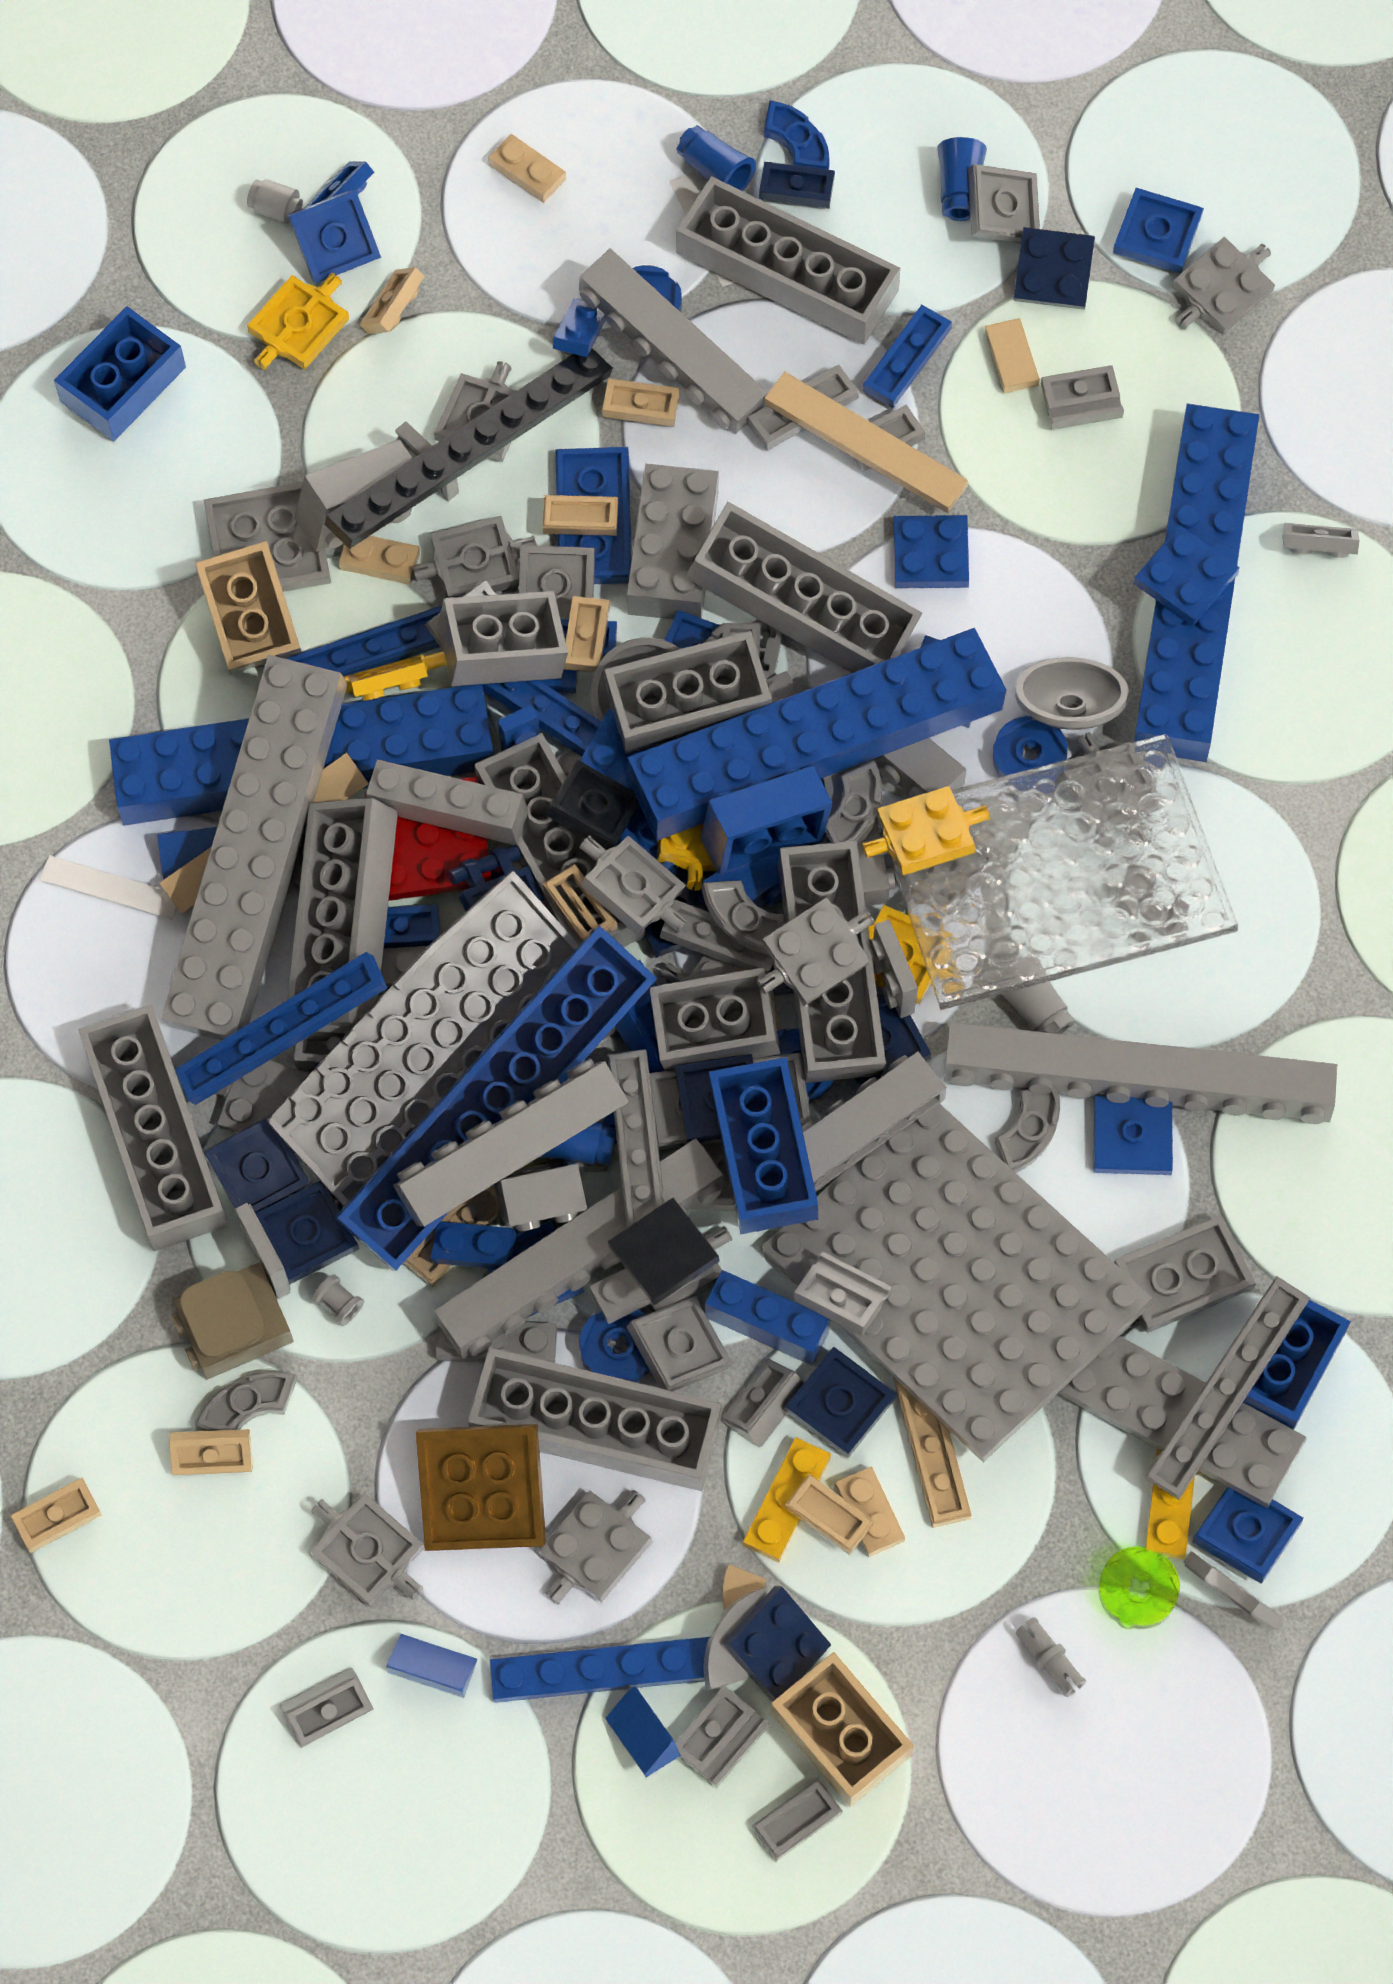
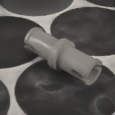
M1036 1617L1031 1618L1026 1624L1034 1632L1035 1637L1033 1638L1023 1625L1019 1627L1015 1634L1035 1656L1037 1667L1041 1671H1047L1063 1691L1065 1697L1073 1695L1076 1691L1066 1678L1070 1677L1079 1689L1085 1685L1087 1680L1080 1675L1064 1655L1066 1649L1062 1644L1056 1645L1039 1624Z

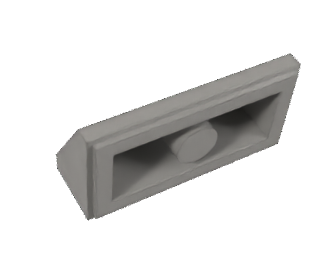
M768 1358L721 1418V1421L752 1444L762 1447L787 1415L785 1406L804 1383L795 1371Z
M349 1668L280 1705L301 1748L374 1710L353 1668Z

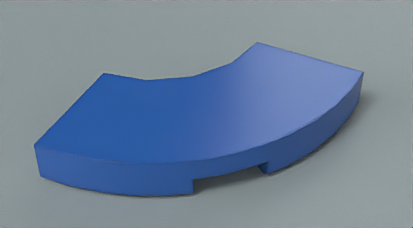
M770 100L764 137L776 140L787 148L793 159V165L829 170V150L822 132L818 131L808 120L809 117L803 112L787 104Z

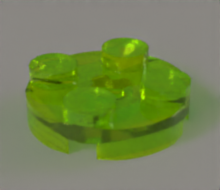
M1128 1547L1118 1551L1109 1558L1100 1574L1098 1595L1105 1612L1119 1626L1124 1629H1148L1164 1622L1176 1607L1180 1591V1579L1174 1565L1166 1556L1146 1550L1145 1547ZM1137 1578L1140 1583L1147 1582L1150 1588L1145 1591V1597L1139 1598L1137 1594L1132 1595L1129 1592V1589L1132 1587V1579Z

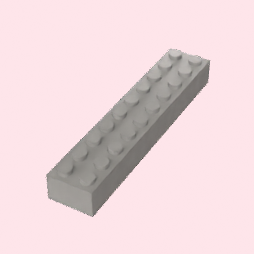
M272 655L267 657L161 1017L169 1027L223 1040L249 1024L307 826L309 803L314 802L348 685L340 672Z

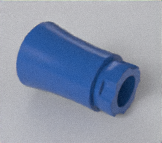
M698 125L688 128L680 137L676 148L677 153L685 158V162L707 181L712 176L741 191L745 190L751 182L756 170L755 159L737 151L713 133L705 131Z
M953 137L943 140L937 146L941 173L943 216L949 217L954 221H967L971 218L968 168L973 164L984 165L987 146L974 138Z
M596 1122L540 1157L573 1160L592 1165L596 1161V1163L610 1166L617 1136L616 1128L603 1126L602 1122Z

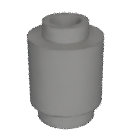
M256 179L250 187L247 206L253 208L257 214L288 224L290 221L287 215L301 210L303 200L299 198L300 194L297 189L269 179H264L263 181Z

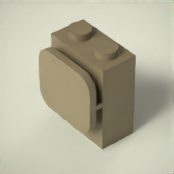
M260 1262L237 1272L225 1271L188 1287L182 1296L172 1299L177 1310L176 1313L170 1315L179 1337L187 1334L192 1347L185 1349L194 1371L202 1368L206 1380L294 1342L289 1326Z

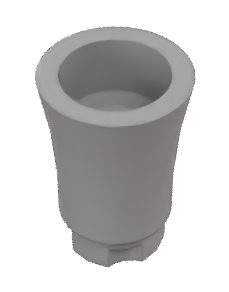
M1036 955L1028 956L1012 966L993 984V988L1014 1007L1032 1031L1062 1034L1075 1022L1067 1011V1005L1046 976Z

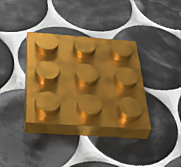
M538 1424L418 1429L416 1431L425 1551L540 1547L546 1544Z

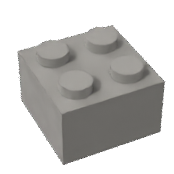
M563 1159L518 1169L494 1184L501 1220L508 1226L517 1228V1231L540 1227L539 1220L548 1218L555 1220L556 1223L568 1222L577 1217L578 1212L587 1210L578 1163L572 1160Z

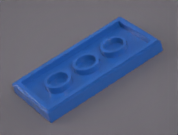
M628 447L555 449L556 495L618 497L617 536L557 534V547L595 548L594 584L629 583L632 553Z

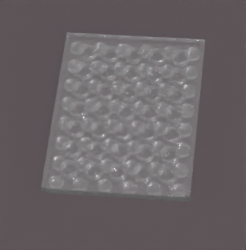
M1168 734L953 789L951 791L956 803L964 812L986 805L989 811V821L986 820L969 826V832L975 844V853L906 875H902L897 861L889 854L940 1010L1238 932L1236 916ZM877 819L878 824H879V827H880V830H881V833H882V836H883V828H882V826H881V823H880L879 819Z

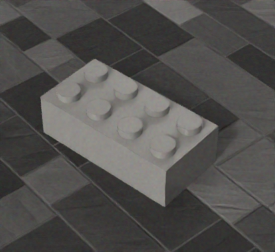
M645 463L627 590L628 615L674 620L677 611L680 610L702 618L706 589L685 578V575L715 523L719 494V471Z
M751 631L604 669L605 687L625 754L662 745L772 703L771 694Z

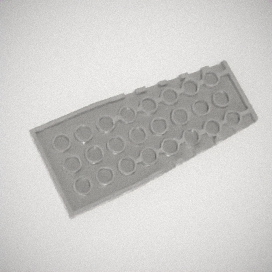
M510 871L416 958L267 1119V1123L339 1203L345 1206L579 944L514 871Z

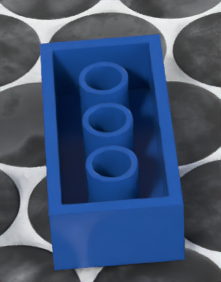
M787 1057L709 1072L710 1091L740 1235L818 1220V1200Z

